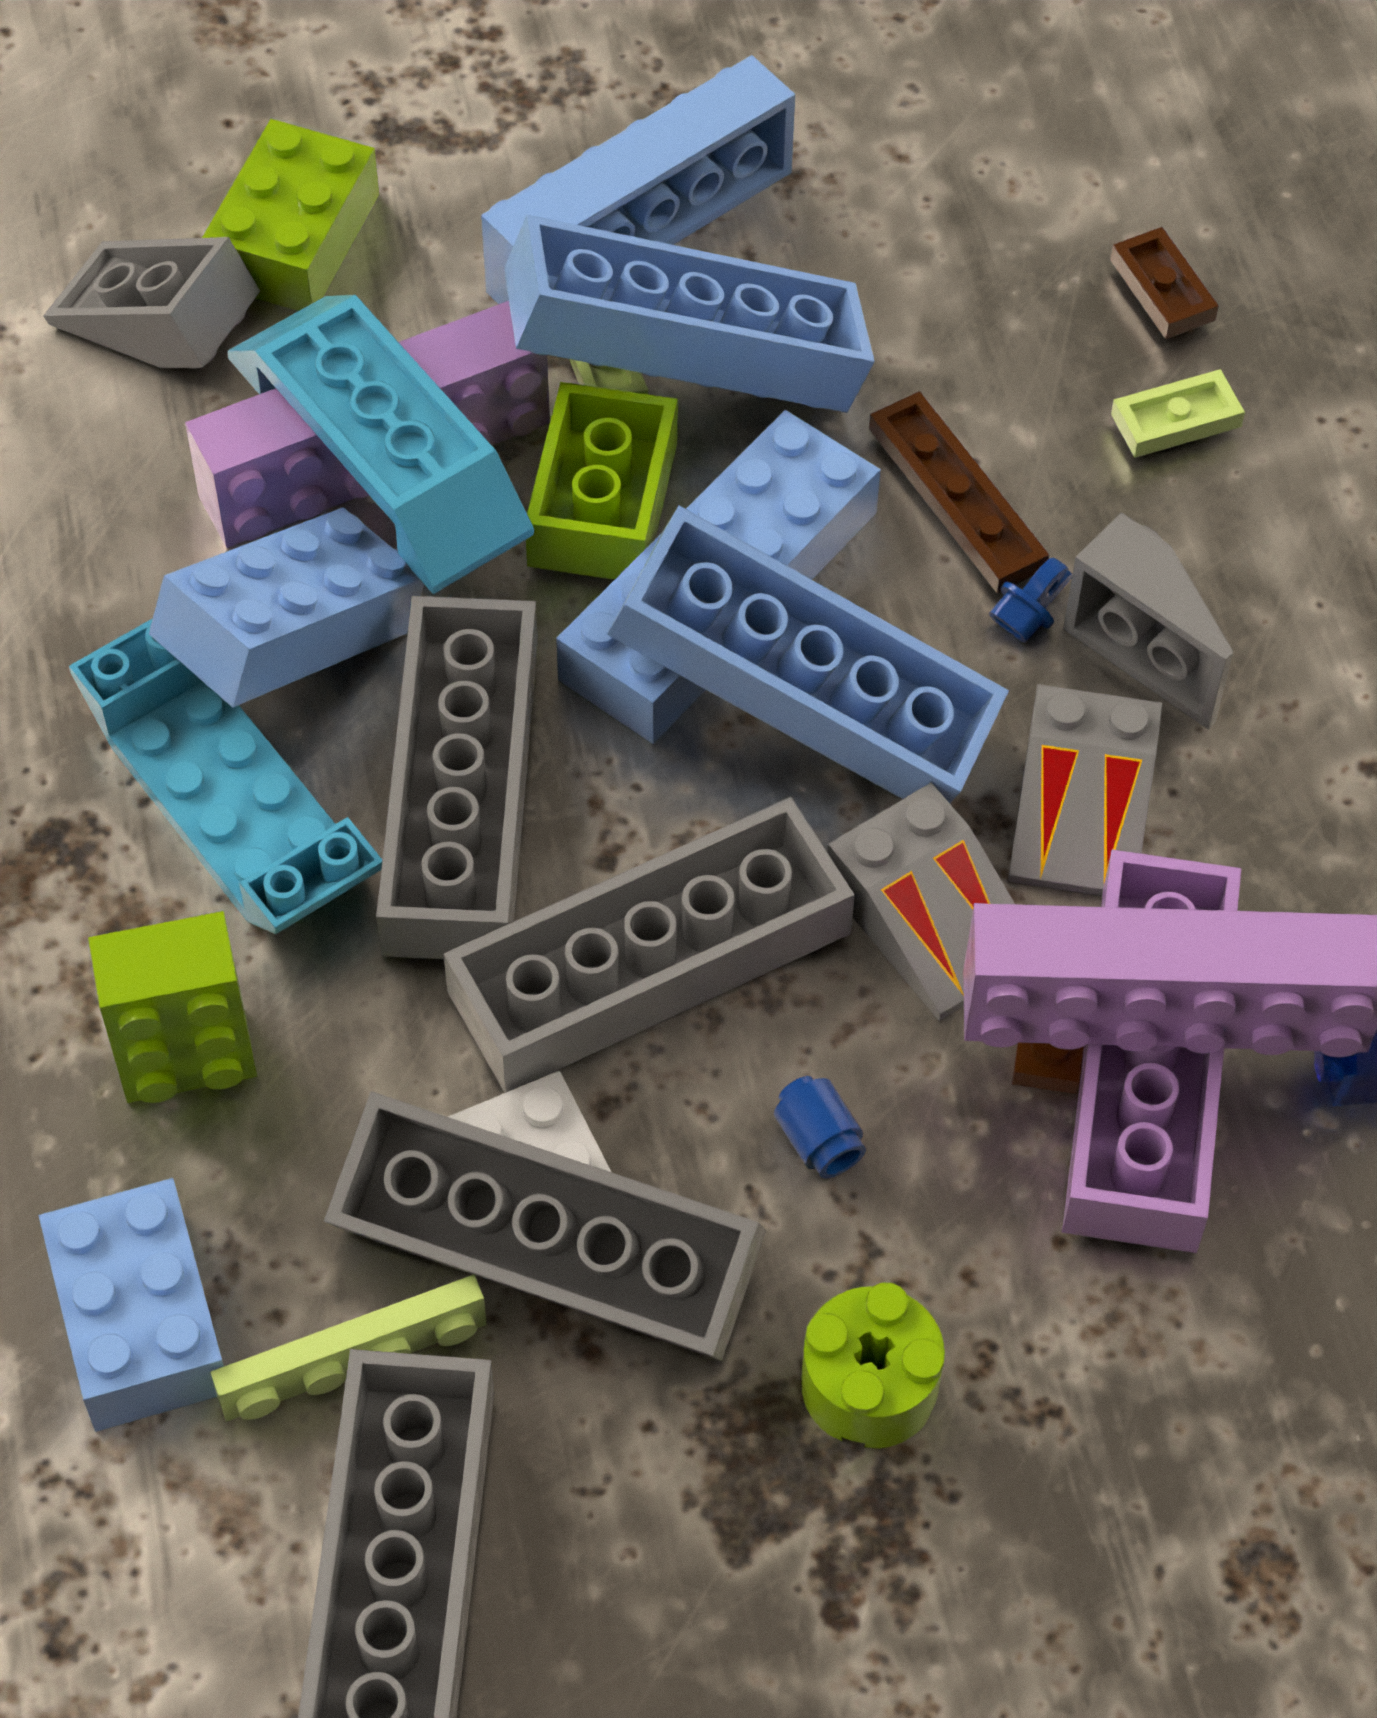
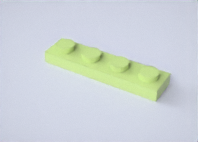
M474 1274L213 1370L210 1373L226 1422L238 1417L245 1420L257 1419L276 1410L283 1400L305 1392L310 1395H320L338 1388L346 1381L350 1349L412 1354V1352L436 1343L441 1346L459 1344L472 1337L476 1333L477 1328L487 1325L484 1296Z

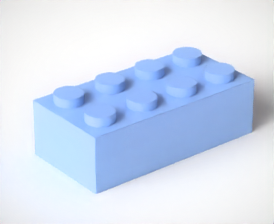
M342 507L164 575L149 635L231 707H235L407 634L412 596H421L424 583L405 563L397 550L393 549L364 525L358 517Z

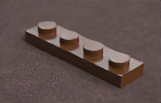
M920 391L870 414L869 430L996 593L1001 592L1004 582L1016 585L1032 577L1049 560L1050 555Z

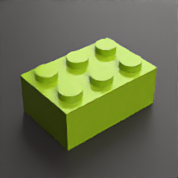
M270 119L202 238H230L260 289V293L255 299L296 311L302 310L324 297L379 196L375 148Z
M560 382L527 515L534 527V535L526 539L527 567L615 580L656 539L677 447V398Z
M224 911L88 937L99 1007L127 1103L140 1100L148 1103H157L172 1098L176 1093L205 1087L210 1089H226L239 1084L244 1079L258 1077Z

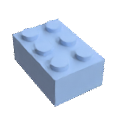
M166 1179L38 1215L83 1401L95 1432L217 1397L210 1372L224 1367L174 1179Z

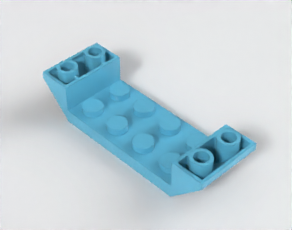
M356 295L325 296L227 351L228 359L258 394L275 388L281 393L395 524L398 554L432 594L444 589L534 535V527L497 451Z
M152 619L69 666L72 677L112 750L247 922L277 934L382 869L383 859L352 821L347 817L337 824L334 823L239 705L231 707L149 635Z

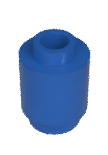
M804 1076L794 1080L780 1092L778 1097L780 1102L774 1110V1117L808 1169H816L821 1178H832L849 1170L862 1159L866 1153V1147L861 1141L863 1130L829 1079H813L811 1076Z

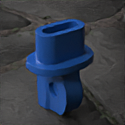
M1054 557L1050 558L1036 571L1023 590L1010 582H1004L1001 587L1003 597L989 612V616L1012 636L1026 643L1040 626L1050 628L1054 624V619L1046 608L1072 579V573L1061 561Z

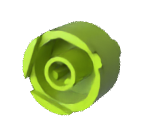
M882 1282L874 1286L854 1288L840 1293L826 1302L810 1320L804 1341L801 1376L802 1396L805 1406L815 1423L828 1435L842 1441V1438L865 1443L864 1447L880 1449L894 1446L906 1441L919 1432L926 1424L935 1406L945 1359L943 1337L935 1319L923 1305L907 1295L900 1286L893 1283Z

